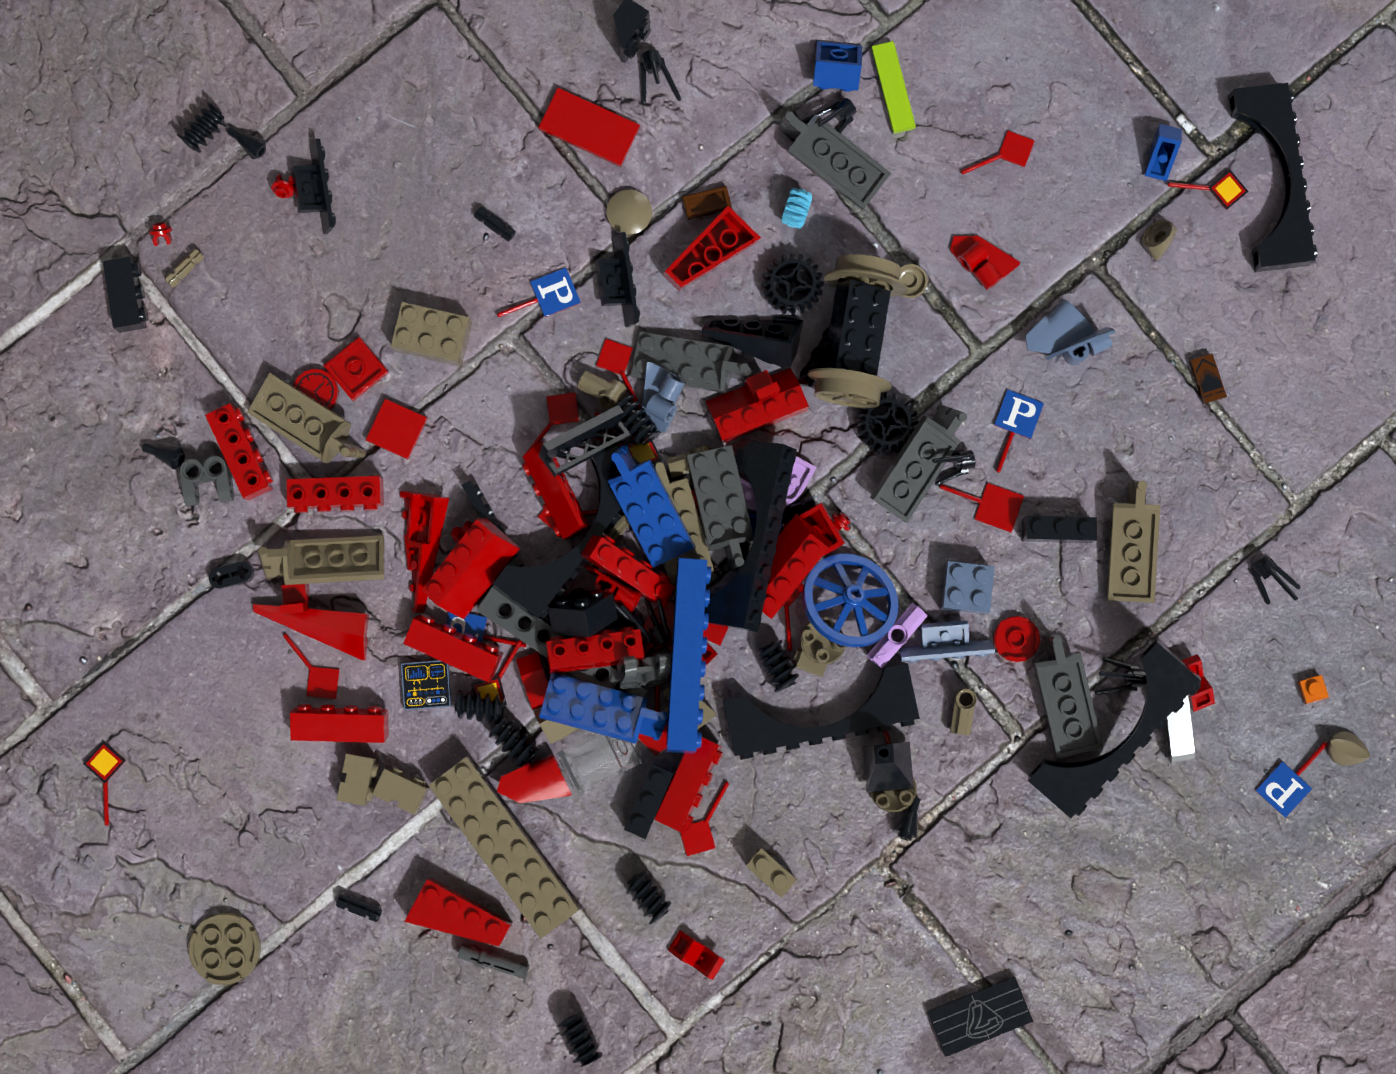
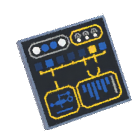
M440 660L401 664L404 710L452 707L448 664Z

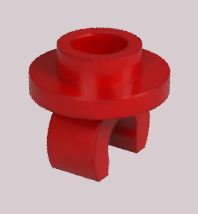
M281 175L276 177V181L272 183L271 190L277 197L290 198L293 196L292 176L289 177L288 181H283Z
M165 222L153 224L148 232L149 235H154V246L159 245L158 238L160 236L166 239L167 245H170L172 237L169 232L172 231V227L166 226Z
M835 512L832 514L838 531L842 528L846 531L851 529L849 525L851 521L842 512L840 514Z
M467 520L462 528L454 527L451 531L453 540L458 543L473 523Z

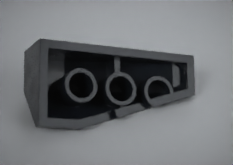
M773 316V320L761 321L760 317H752V320L740 321L737 317H709L702 328V333L766 363L775 364L780 367H791L797 355L803 320L782 316Z

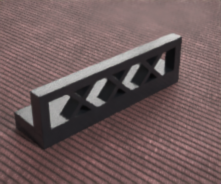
M617 405L543 443L538 456L552 475L556 477L630 438L631 435L620 421L624 413L623 410ZM616 426L621 435L617 437L607 435L608 429ZM592 437L603 439L602 445H590L589 439ZM573 447L584 449V453L581 456H575L570 454V450ZM554 457L565 459V464L557 468L551 459Z

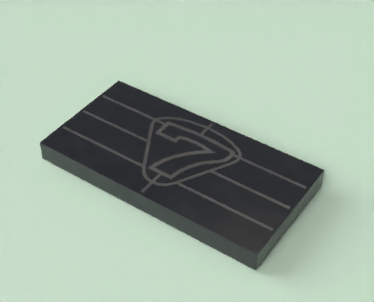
M1015 976L927 1011L945 1057L1033 1022Z

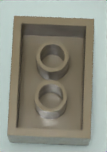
M402 302L391 347L395 352L462 367L472 321L470 317Z

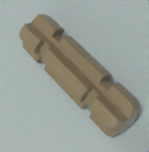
M196 248L189 253L190 256L188 258L185 257L173 269V273L169 272L165 276V281L171 287H175L180 282L179 279H183L195 267L194 264L196 262L199 264L204 259L203 254Z

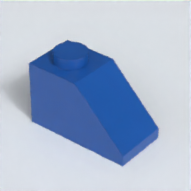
M1159 123L1151 145L1145 176L1167 181L1182 142V129Z

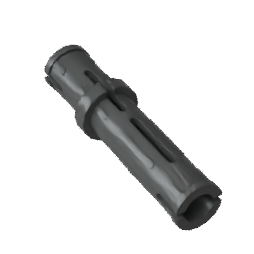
M463 943L457 957L458 959L475 963L478 967L492 968L524 980L530 966L487 952V949L483 948L480 950Z

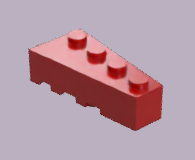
M727 206L664 271L662 276L680 291L756 244L761 237Z
M431 877L426 880L404 921L495 946L502 944L513 922Z

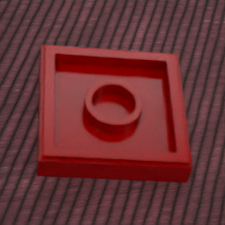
M360 337L356 338L323 365L353 402L389 373Z
M385 399L366 441L409 460L428 418Z

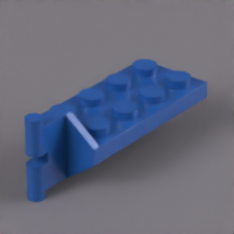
M621 445L611 456L620 473L609 479L608 483L654 568L693 549L695 544L651 460L635 464L628 446Z
M551 673L539 718L636 744L639 734L659 740L669 715L665 711L656 712L646 709L648 698Z

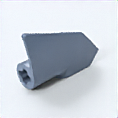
M1063 300L1025 336L1027 351L1053 354L1094 333V328L1070 302Z
M1104 327L1047 356L1046 359L1051 360L1062 354L1068 364L1079 365L1089 354L1095 356L1112 347L1109 335L1114 334L1115 330L1110 327ZM1075 350L1076 352L1078 350L1080 355L1075 356L1073 351Z
M647 362L642 408L645 409L643 416L651 417L647 422L648 425L656 424L652 432L659 430L660 432H666L677 410L675 403L686 382L667 369L655 363Z

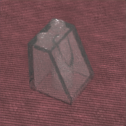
M598 733L557 753L560 765L565 769L570 779V785L577 795L642 763L631 742Z

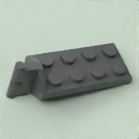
M787 112L778 126L780 131H784L795 140L787 152L863 211L891 173L829 124L825 123L819 127L818 123L822 119L816 114L806 125L794 116L793 112Z
M639 332L631 371L632 378L645 380L647 362H652L681 377L686 382L685 387L726 393L731 378L745 380L754 375L748 364L734 363L733 346Z
M941 404L937 407V413L932 420L923 416L870 498L902 521L908 523L947 463H933L932 459L950 457L960 443L954 434L960 424L966 421L967 414Z
M731 445L686 456L708 551L725 549L728 567L731 571H735L744 564L740 545L752 542L754 534Z
M1045 633L1043 639L1046 644L1048 657L1033 663L1055 757L1059 759L1103 748L1081 652L1064 653L1062 638L1051 633Z

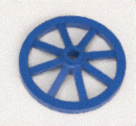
M854 554L829 556L813 567L803 585L802 601L809 621L821 635L836 644L846 647L872 645L881 640L896 621L899 606L896 589L889 576L877 564L864 557ZM841 564L862 568L855 585L851 583ZM833 566L844 587L817 576L823 570ZM868 572L878 580L882 588L862 589ZM813 585L837 593L840 596L814 604L812 595ZM886 596L888 601L887 615L865 598ZM841 604L843 610L832 629L821 619L817 612ZM861 607L884 623L879 630L868 635ZM850 611H854L860 637L839 633Z

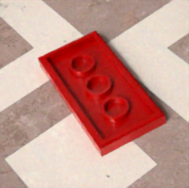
M557 88L538 128L544 133L621 167L640 129V125Z

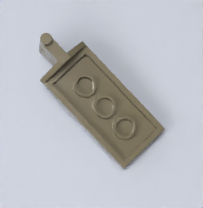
M268 374L248 409V414L325 463H329L338 452L344 457L364 458L366 456L364 449L347 440L352 423L275 374Z
M660 461L655 462L654 467L695 544L693 549L664 562L667 576L671 579L669 583H676L679 558L707 560V566H711V572H714L688 479L683 478L669 482L664 464Z
M1129 481L1128 503H1112L1106 596L1108 601L1155 603L1160 505L1145 504L1147 488L1145 481Z
M384 535L286 540L282 549L261 547L258 550L266 579L272 580L274 577H284L285 585L385 579Z

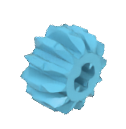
M800 188L790 190L781 218L782 223L799 229L804 225L812 201L811 193Z

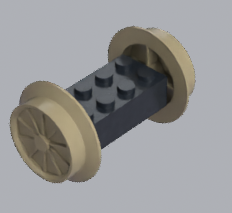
M848 254L839 256L836 260L835 270L824 275L825 282L835 287L836 293L823 368L813 369L808 372V377L816 382L814 392L816 398L841 406L874 408L879 406L881 393L891 389L892 384L878 377L877 373L890 297L900 296L907 292V286L899 280L901 267L898 264L880 257Z

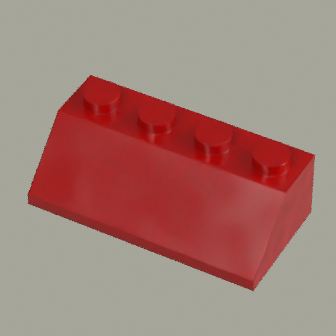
M791 368L770 376L773 383L777 381L780 392L778 395L759 404L756 403L745 386L705 401L722 444L808 411L809 405Z
M541 441L522 456L525 461L522 463V466L527 476L531 475L535 482L532 484L538 497L542 496L545 502L542 507L548 517L552 516L555 522L552 527L557 537L562 536L567 541L591 529L565 474L562 473L554 477L538 456L543 443H545ZM552 458L551 461L557 468L560 467L557 458Z
M797 514L778 536L766 600L764 601L762 611L770 619L776 615L833 544Z
M487 518L476 519L421 591L437 606L465 619L517 554L520 547Z

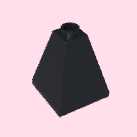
M910 742L863 746L867 793L914 789Z

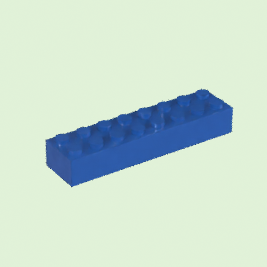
M679 558L677 563L666 752L694 754L696 748L700 749L702 733H697L698 725H701L703 721V709H699V701L704 699L705 686L700 685V679L704 677L706 671V661H702V654H705L707 651V637H703V630H707L709 614L704 613L705 607H708L710 601V590H706V584H709L711 580V566H707V560Z

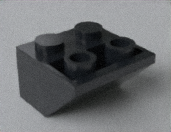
M624 0L614 13L615 32L620 58L623 63H626L629 58L632 59L636 55L638 44L641 40L645 41L651 32L649 11L633 0Z

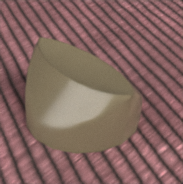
M1159 220L1149 226L1144 232L1142 243L1156 261L1170 247L1176 236L1177 227L1171 221Z
M907 264L901 266L899 280L907 286V292L901 296L905 298L918 297L924 292L929 283L927 273L918 265Z
M1337 732L1328 741V756L1338 765H1355L1370 757V753L1363 741L1351 732Z

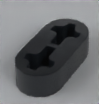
M246 562L221 566L210 572L209 582L218 589L245 584L253 579L254 569ZM242 566L248 570L244 579L239 575L234 576V573L241 571ZM219 572L222 575H229L230 577L223 579V584H220V582L215 581V578L218 577Z

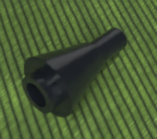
M234 127L228 129L227 134L237 140L251 159H257L264 155L266 151L265 140L241 133Z
M144 443L142 446L143 452L154 455L172 469H177L184 463L185 454L181 447H157L148 443Z
M915 797L908 811L905 812L894 830L898 833V838L906 841L917 838V811L920 798Z

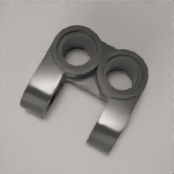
M212 456L207 459H189L182 463L180 475L183 500L186 507L199 505L198 485L206 482L217 481L218 496L221 502L234 500L232 473L226 460L218 456ZM220 463L222 470L219 474L214 475L213 467ZM197 466L199 473L196 477L191 478L190 471L193 467Z
M668 652L656 653L654 657L644 658L641 661L635 659L634 656H624L616 664L620 688L632 689L641 685L647 687L661 685L666 682L672 670L671 657Z

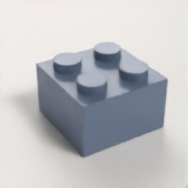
M947 561L944 565L940 609L984 615L989 614L995 566Z

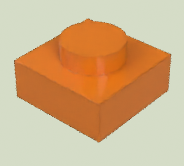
M1322 675L1297 681L1304 704L1329 698Z

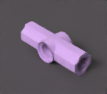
M911 603L894 623L890 631L879 640L866 656L882 669L926 619L927 615L914 603ZM897 629L902 632L903 639L901 642L892 640L891 633L893 630Z

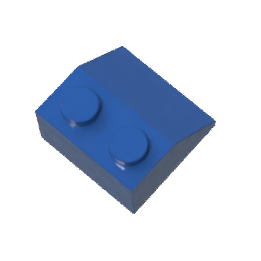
M817 41L813 86L820 89L836 88L845 92L858 91L862 67V45Z

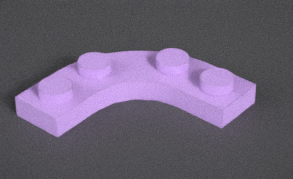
M797 456L791 474L786 506L792 504L800 497L817 468ZM740 478L747 509L756 511L753 488L750 483Z

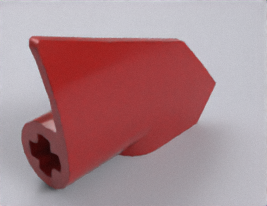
M953 236L950 252L966 271L972 272L986 290L993 287L1020 265V261L980 236Z
M585 564L583 566L590 573L597 576L595 581L596 590H602L601 585L606 586L609 583L611 589L606 588L603 592L613 593L614 601L617 604L625 605L631 613L634 611L641 598L640 592L590 565Z
M554 754L532 764L529 763L500 777L497 789L498 793L518 803L572 795Z

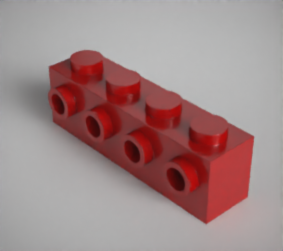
M229 403L206 414V419L243 499L249 501L273 490L271 485L274 482L269 470H264L261 462L264 461L260 450L258 448L255 449L252 441L255 439L249 428L245 429L242 422L245 420L241 409Z
M381 476L286 479L287 507L294 509V513H308V509H317V512H331V508H340V511L348 512L354 511V507H364L365 511L378 510V506H384V487Z
M592 535L581 556L621 583L640 592L641 596L651 603L657 605V600L659 599L662 606H665L676 588L669 583L671 579L661 572L657 575L651 570L653 567L643 560L638 562L633 558L634 554L624 547L621 550L614 545L616 542L606 535H603V537Z
M427 614L418 615L413 618L403 644L486 682H489L494 677L503 656V652L499 651L497 646L491 643L483 644L477 641V637L468 633L463 635L457 632L456 628L452 625H441L435 622V618Z
M625 627L620 629V632L611 633V630H602L597 632V635L591 637L573 636L574 638L564 639L563 636L552 637L550 641L546 642L545 646L549 674L613 666L624 656H634L639 661L644 659L640 629L634 630V627Z
M300 704L290 712V741L385 743L389 737L388 709H382L381 706H369L367 709H358L356 705L344 706V708H335L334 705H322L320 708H314L310 704Z
M702 737L700 749L696 748L694 754H684L657 812L655 821L682 833L684 829L688 830L694 818L691 816L694 807L698 808L703 799L701 792L704 786H709L713 777L711 770L714 764L718 765L722 758V746Z

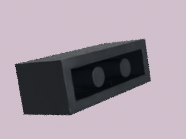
M130 256L103 261L113 329L121 333L147 328L146 321L149 320L146 307H143L142 299L145 298V291L139 281V276H142L140 264Z
M1025 516L1022 518V542L1093 543L1097 541V517Z
M655 764L651 765L625 825V831L646 839L672 779L673 772Z

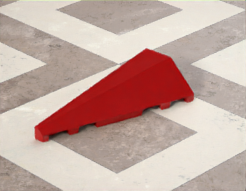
M400 491V498H404L405 503L402 519H406L407 534L404 535L407 570L412 572L413 584L409 585V590L414 592V607H411V610L415 613H424L427 596L421 590L433 574L449 498L437 494Z
M253 604V612L353 657L366 661L368 614L308 609V611L280 615L279 606Z

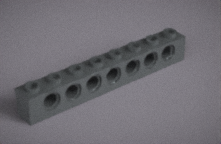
M494 588L490 589L476 610L545 657H547L546 643L540 642L538 638L542 630H549L551 638L563 636L564 639H569L568 635L553 634L552 627L548 625L550 621L548 618L540 616L538 620H535ZM504 604H509L512 607V613L507 617H503L500 614V608ZM523 617H529L532 622L527 630H522L519 626V622ZM616 665L614 668L606 666L569 671V673L581 681L616 690V685L619 683ZM605 668L609 671L607 681L600 682L597 679L596 674L599 669ZM641 685L629 689L627 693L645 698L649 691L644 689L646 686Z

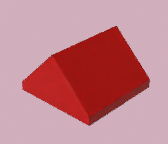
M823 503L800 515L802 519L833 543L822 558L845 544ZM789 522L782 526L783 529H785Z

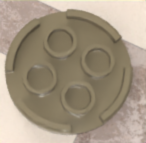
M224 912L212 915L203 920L191 935L188 949L190 962L193 968L210 983L230 985L239 982L255 969L261 954L259 934L254 925L239 914Z

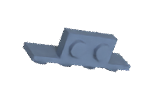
M967 620L921 624L922 646L901 647L899 649L901 661L909 663L924 659L938 661L947 657L961 659L970 655L984 657L995 653L991 640L969 641V624Z

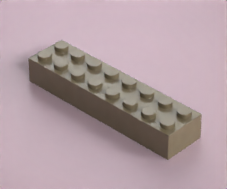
M470 756L465 757L428 785L540 939L580 910L581 907Z

